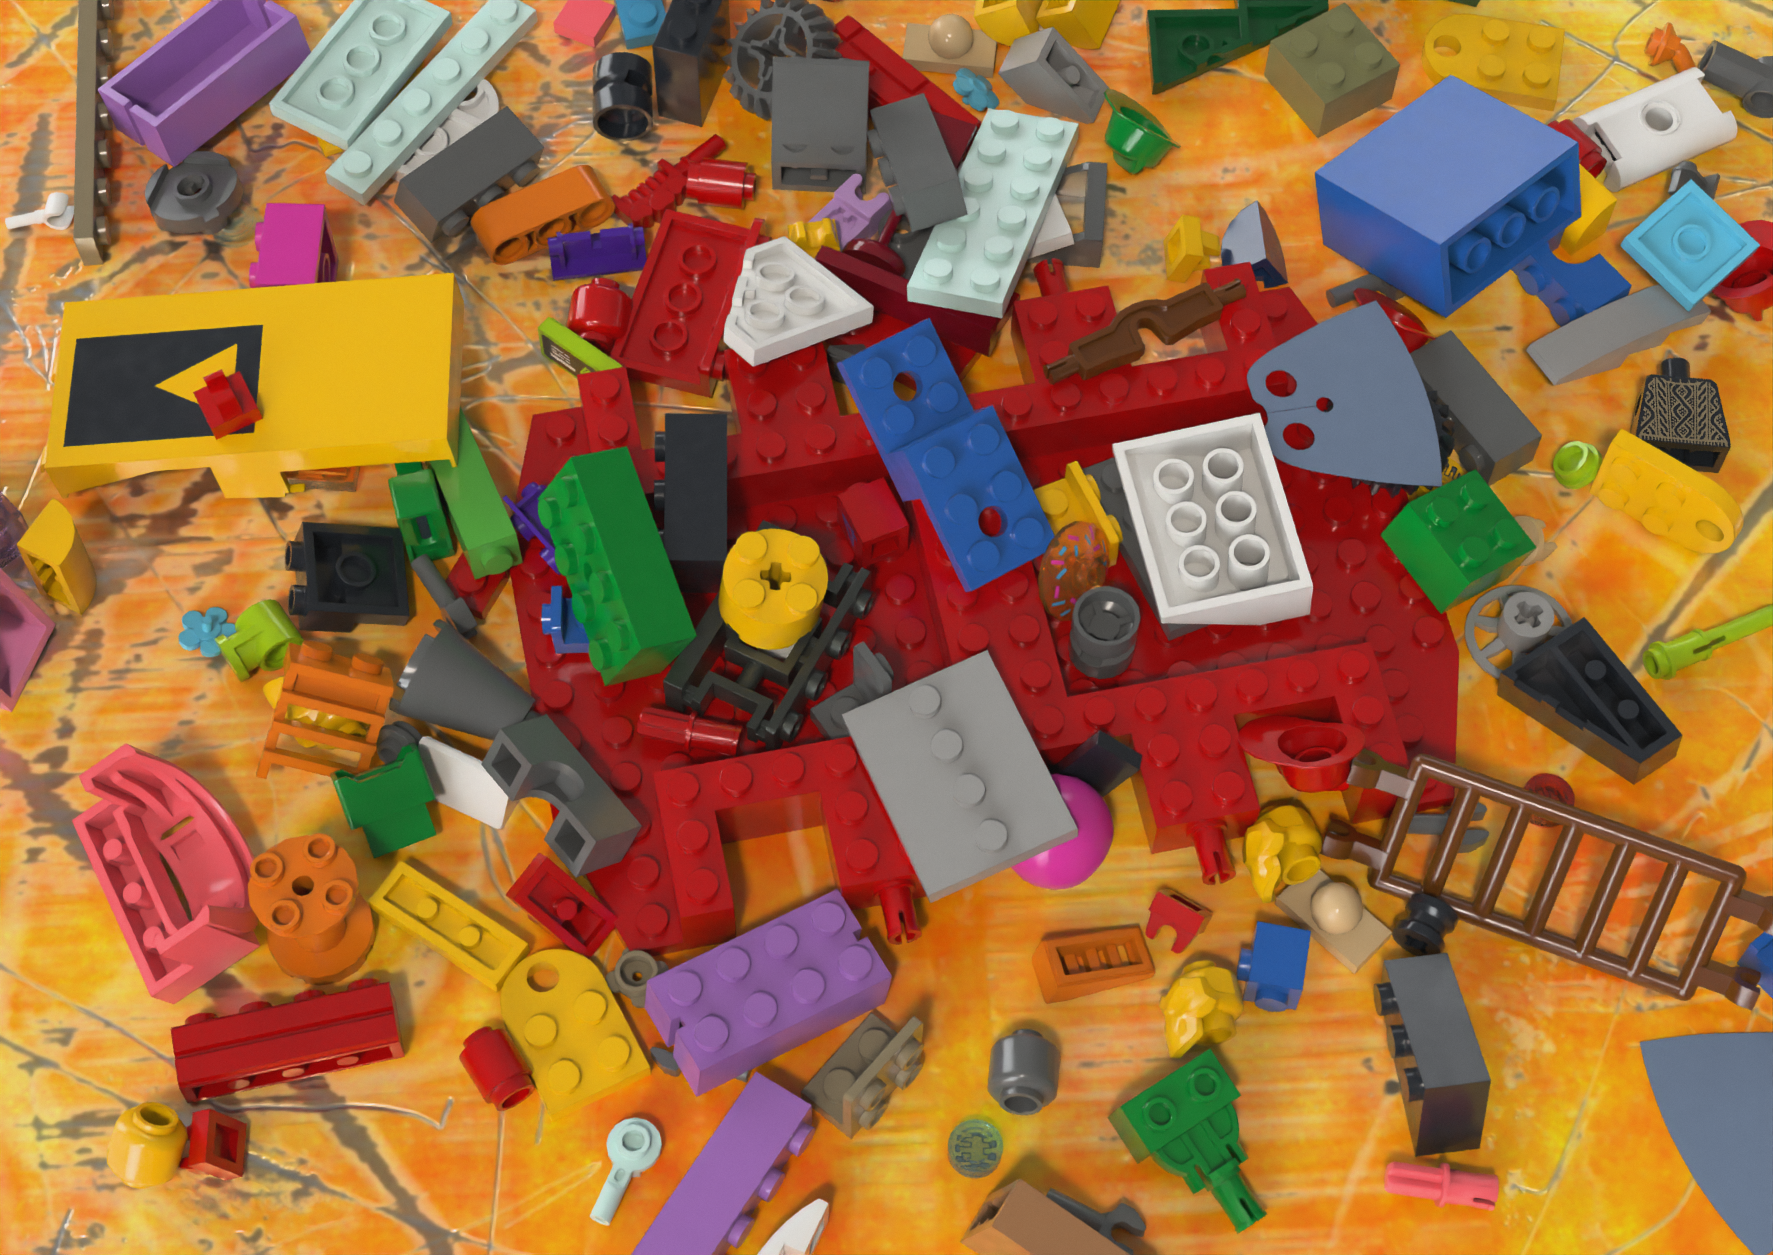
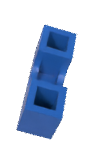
M1564 230L1511 269L1519 277L1524 290L1530 295H1536L1550 309L1554 320L1561 327L1598 308L1628 296L1632 286L1600 253L1590 260L1579 264H1571L1558 259L1552 251L1559 247Z

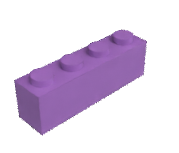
M755 1072L631 1255H725L731 1245L739 1248L754 1225L755 1219L750 1216L762 1199L770 1202L782 1185L785 1173L781 1170L790 1156L794 1154L799 1157L812 1140L815 1133V1128L811 1126L812 1105L760 1073Z

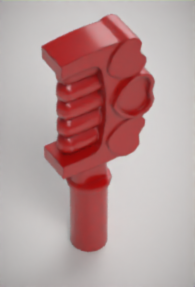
M714 134L688 155L682 156L680 161L674 166L662 158L657 162L658 170L653 174V177L649 176L645 183H639L636 189L628 192V196L624 195L621 198L615 194L611 196L615 204L614 213L626 225L633 223V228L643 227L644 230L653 227L655 222L660 224L666 209L677 211L676 206H681L685 198H687L686 187L690 162H701L702 158L714 159L726 150L725 142L719 135Z

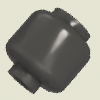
M1030 1029L1016 1030L1011 1035L1000 1038L991 1048L988 1092L999 1103L1001 1108L1009 1113L1016 1115H1033L1038 1113L1042 1107L1048 1106L1057 1096L1060 1052L1052 1042L1043 1038L1042 1034Z

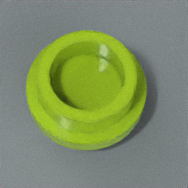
M1573 441L1564 445L1557 452L1553 460L1556 479L1567 489H1579L1588 485L1597 475L1602 464V455L1593 445Z

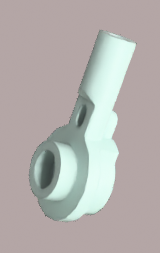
M625 1119L616 1124L608 1135L606 1145L608 1157L613 1167L590 1214V1218L600 1224L610 1225L631 1178L640 1177L642 1172L652 1167L660 1157L662 1149L660 1133L653 1124L645 1119Z

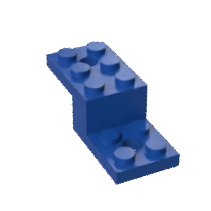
M930 318L836 363L902 501L921 499L965 592L973 591L1059 546L993 405L973 410ZM899 373L909 374L916 382V394L911 401L901 400L894 392L893 382ZM987 507L996 510L1002 521L999 532L993 537L985 535L978 523L980 513Z

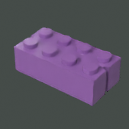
M212 0L98 88V91L117 130L141 146L146 144L150 152L175 167L289 75L293 74L311 51L297 16L271 0L267 2L266 0Z
M838 889L647 980L645 1009L667 1047L674 1045L673 1058L696 1097L885 1003L892 976L868 937L859 940L862 927Z

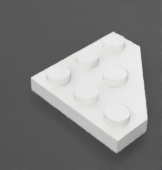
M786 236L746 249L742 272L738 276L732 297L731 311L727 315L725 322L724 343L754 367L872 323L874 306Z

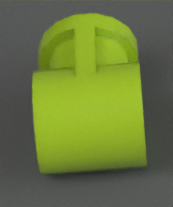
M271 599L260 601L246 609L235 623V633L227 638L224 634H221L214 639L240 682L250 678L248 672L258 666L264 671H275L283 668L288 644L293 643L302 646L303 641H305L280 603Z

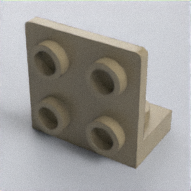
M870 1013L801 1091V1099L811 1104L815 1111L850 1139L854 1137L862 1126L866 1130H870L885 1113L888 1107L885 1100L897 1086L902 1090L906 1089L915 1080L923 1067V1064L920 1062L921 1052L924 1049V1044H922L923 1022L913 1016L901 1031L897 1033L873 1013Z

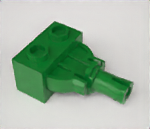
M1208 1049L1120 1106L1107 1118L1137 1164L1150 1156L1163 1170L1182 1177L1193 1195L1203 1188H1206L1208 1192L1211 1191L1238 1234L1265 1217L1267 1212L1265 1209H1262L1239 1174L1241 1169L1238 1165L1249 1159V1157L1238 1142L1239 1123L1231 1102L1240 1097L1241 1094L1212 1050Z

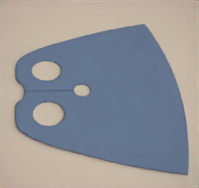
M1377 301L1354 308L1308 329L1266 353L1248 370V386L1252 398L1266 410L1268 422L1264 428L1272 454L1277 459L1306 470L1355 479L1405 485L1442 486V467L1438 436L1424 385L1403 340ZM1274 371L1288 372L1296 380V391L1288 397L1273 395L1266 387L1265 380L1267 376ZM1322 397L1328 398L1333 403V409L1329 412H1322L1317 408L1316 401ZM1292 423L1307 425L1314 433L1315 440L1313 445L1305 450L1291 448L1283 439L1284 429Z
M1773 1032L1698 1034L1639 1042L1647 1075L1661 1115L1693 1178L1741 1242L1754 1255H1768L1773 1251Z

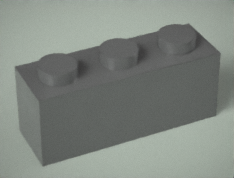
M922 93L871 109L870 114L874 129L866 131L874 159L883 156V158L877 159V163L885 187L894 185L888 188L896 216L905 214L910 229L914 232L967 215L958 174L925 94Z
M506 106L400 179L394 203L430 243L444 234L451 237L468 223L469 216L479 208L504 197V191L514 184L522 187L530 182L540 170L538 163L544 146L510 108Z
M1451 330L1410 353L1426 393L1437 390L1438 400L1436 404L1449 405L1447 419L1455 422V431L1452 436L1455 439L1454 450L1459 455L1460 462L1468 473L1476 469L1490 486L1533 461L1542 434Z

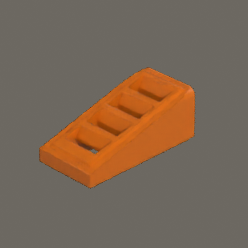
M1139 926L1042 940L1032 956V965L1046 1004L1072 1000L1152 978L1156 973ZM1123 945L1130 966L1123 967L1116 947ZM1097 952H1103L1108 969H1102ZM1081 956L1086 972H1080L1076 957Z

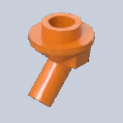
M1667 22L1662 30L1656 27L1653 29L1644 53L1650 55V66L1653 67L1672 59L1677 72L1680 73L1689 68L1696 67L1687 47L1681 43L1682 38L1677 37L1672 23Z

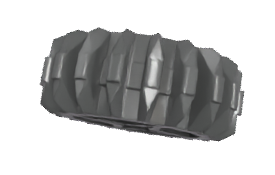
M761 0L760 11L754 8H746L748 20L745 23L733 22L739 31L736 38L725 39L728 46L732 47V52L722 57L725 64L731 67L723 75L726 81L732 85L729 92L735 99L740 101L743 109L752 114L756 113V116L766 121H772L773 57L843 58L842 54L835 50L843 41L838 34L834 33L836 25L833 20L825 16L826 14L822 8L815 4H809L807 0H775V2Z

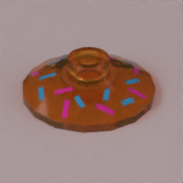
M1074 521L1062 527L1050 541L1042 558L1038 577L1039 597L1045 611L1057 620L1072 621L1075 603L1082 594L1095 587L1105 586L1110 564L1109 550L1103 531L1095 524L1086 521Z

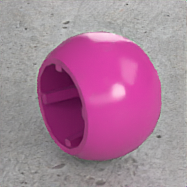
M1051 774L1078 828V837L1018 863L1011 868L1024 881L1036 887L1061 890L1081 884L1098 869L1111 847L1114 825L1111 812L1104 798L1092 786L1076 777Z

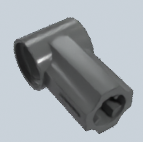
M1714 40L1707 47L1697 67L1705 74L1703 80L1743 98V107L1753 116L1773 118V56L1755 59Z

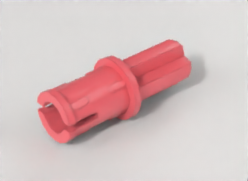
M1394 1161L1387 1164L1384 1174V1188L1388 1193L1432 1199L1437 1207L1443 1208L1446 1203L1493 1211L1495 1202L1498 1199L1499 1181L1497 1175L1450 1169L1448 1163L1441 1162L1438 1168Z

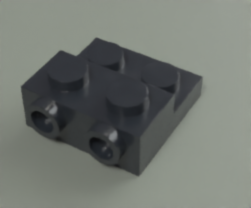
M302 522L294 541L287 542L285 568L287 571H295L296 585H291L289 589L288 612L290 615L299 616L300 630L350 633L354 623L405 626L410 615L403 538L400 528Z

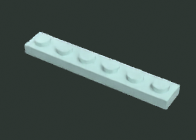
M489 0L325 171L327 183L365 206L537 23L536 9L520 0Z

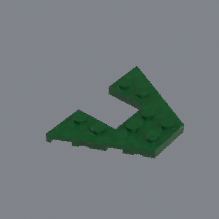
M1234 0L1235 9L1147 10L1146 29L1152 94L1161 93L1269 45L1271 40L1327 12L1329 9L1328 0Z

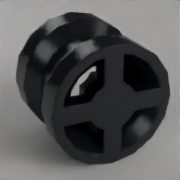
M1414 894L1405 907L1408 914L1406 919L1398 921L1392 932L1393 939L1399 946L1415 956L1441 954L1445 948L1443 938L1446 934L1454 931L1459 921L1458 915L1445 902L1426 894Z

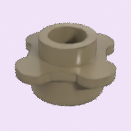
M626 948L617 961L615 970L609 972L605 980L612 993L620 992L631 999L634 1007L645 1008L647 980L668 971L669 968L665 962L655 961L646 952L638 950L629 951ZM635 973L642 974V979L634 981L632 976Z

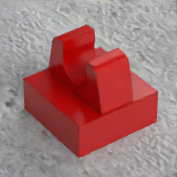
M220 369L203 377L207 386L193 392L216 440L263 419L240 371L226 377L223 370Z
M1165 888L1157 892L1148 909L1151 911L1145 934L1153 940L1157 938L1164 925L1173 927L1177 933V939L1171 951L1178 954L1186 950L1193 940L1205 931L1213 913L1171 889Z
M210 1108L193 1112L192 1124L186 1127L188 1141H190L189 1157L182 1158L179 1167L198 1175H212L225 1181L242 1177L247 1124Z

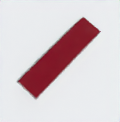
M822 245L815 256L817 262L872 304L874 310L910 325H915L930 318L939 337L988 357L993 351L997 339L998 317L910 302L907 299V285L910 281L828 246Z

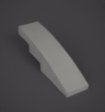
M1658 284L1618 299L1569 322L1531 343L1526 351L1553 385L1556 386L1618 368L1629 354L1661 346L1671 332L1702 324L1711 313V310L1702 300L1688 312Z

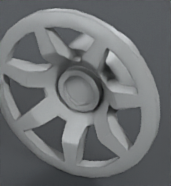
M1503 586L1487 592L1472 606L1466 618L1465 641L1474 661L1482 670L1499 680L1500 672L1503 670L1495 667L1487 659L1509 649L1512 651L1511 664H1514L1526 656V653L1532 652L1544 644L1546 640H1550L1573 624L1566 610L1547 593L1527 586ZM1495 600L1499 601L1501 608L1500 617L1478 616L1486 605ZM1554 614L1557 616L1562 627L1552 626L1554 623ZM1475 626L1486 632L1498 634V637L1482 651H1480L1475 640Z

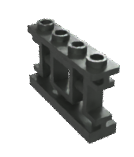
M763 520L756 531L781 528ZM844 562L833 582L828 580L823 603L836 608L835 613L823 633L822 618L819 617L816 626L811 632L809 631L798 639V642L795 643L784 663L747 646L739 638V634L729 624L726 625L719 611L718 592L695 629L697 637L679 654L663 680L666 705L683 713L687 707H690L692 711L699 712V716L702 717L713 697H716L752 714L746 725L748 740L755 743L758 740L764 742L766 751L780 749L784 741L791 743L802 725L804 715L801 712L808 700L816 701L826 685L828 679L826 670L833 658L841 660L846 653L852 638L850 629L857 618L864 620L873 606L876 592L871 590L872 571L862 567L856 573L853 571L852 565ZM723 648L725 660L744 668L736 682L710 671ZM762 677L788 689L775 713L773 700L755 692Z

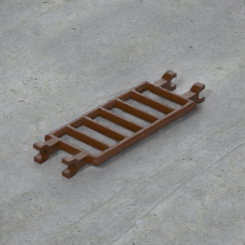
M1363 749L1354 758L1346 783L1366 789L1377 788L1398 796L1382 840L1357 832L1351 825L1331 818L1320 854L1338 860L1350 859L1371 867L1367 881L1373 889L1409 901L1414 894H1426L1435 897L1450 906L1458 915L1459 920L1681 1001L1690 1000L1698 986L1724 995L1738 1006L1753 1010L1760 995V988L1756 986L1761 978V972L1743 966L1730 967L1711 960L1730 916L1753 923L1764 932L1773 936V896L1764 897L1742 889L1747 879V873L1741 866L1428 754L1420 753L1416 755L1409 769L1384 761L1378 754L1367 749ZM1431 778L1459 788V792L1421 884L1393 874L1392 871L1427 781ZM1480 796L1507 805L1511 807V810L1474 901L1470 902L1445 893L1443 889ZM1532 815L1563 825V828L1523 921L1493 909ZM1585 833L1616 845L1576 939H1572L1547 930L1545 926ZM1636 852L1666 862L1668 865L1629 954L1625 958L1597 948L1596 945ZM1691 871L1721 883L1682 970L1677 977L1647 965L1687 874Z

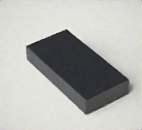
M1099 730L1048 771L1050 775L1061 774L1079 778L1104 797L1140 770L1143 755Z

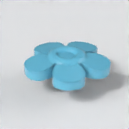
M960 68L956 72L957 78L953 82V87L958 94L964 96L962 101L966 105L970 104L971 107L978 111H983L986 107L995 109L998 106V97L991 91L992 85L985 77L981 75L976 77L967 68Z
M219 607L209 608L206 611L205 617L198 611H189L182 617V627L185 630L178 636L179 644L188 651L196 650L200 647V652L205 657L218 656L221 654V651L214 639L221 634H224L227 638L235 633V624L227 623V612Z

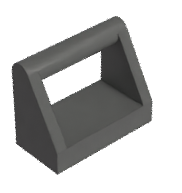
M1085 162L1066 167L1055 194L1085 197L1083 232L1072 234L1073 245L1027 259L1028 262L1039 263L1047 259L1048 264H1052L1051 259L1056 258L1060 259L1066 266L1100 268L1104 232L1107 163Z

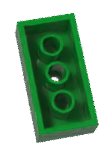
M625 446L571 457L539 496L538 515L544 528L549 529L555 546L556 566L559 572L566 576L570 587L574 616L578 622L583 623L590 643L589 656L591 663L597 671H600L605 686L659 674L697 635L628 448Z

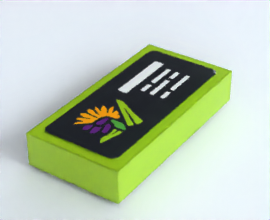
M548 317L538 327L541 354L575 378H577L578 374L623 367L554 318Z

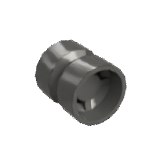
M1110 586L1095 587L1083 593L1076 601L1072 615L1068 651L1070 660L1076 669L1086 676L1097 679L1113 678L1123 673L1131 664L1140 624V613L1138 605L1129 594L1121 589Z

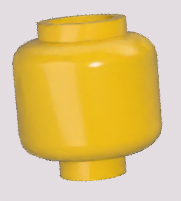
M146 1102L122 1112L116 1121L107 1149V1164L114 1174L130 1187L145 1189L162 1185L172 1180L179 1168L188 1140L187 1128L177 1113L164 1104Z

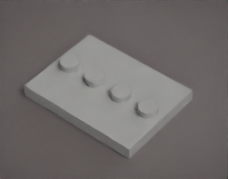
M987 650L842 714L844 724L930 903L1078 837V828Z

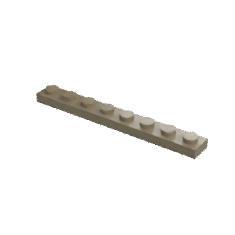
M78 0L73 239L84 266L103 265V245H110L111 243L110 224L108 217L104 216V206H111L112 202L110 183L108 178H105V168L112 167V152L109 140L105 139V130H112L113 120L98 88L113 78L110 65H106L107 56H113L114 54L112 33L110 28H107V20H114L113 0Z

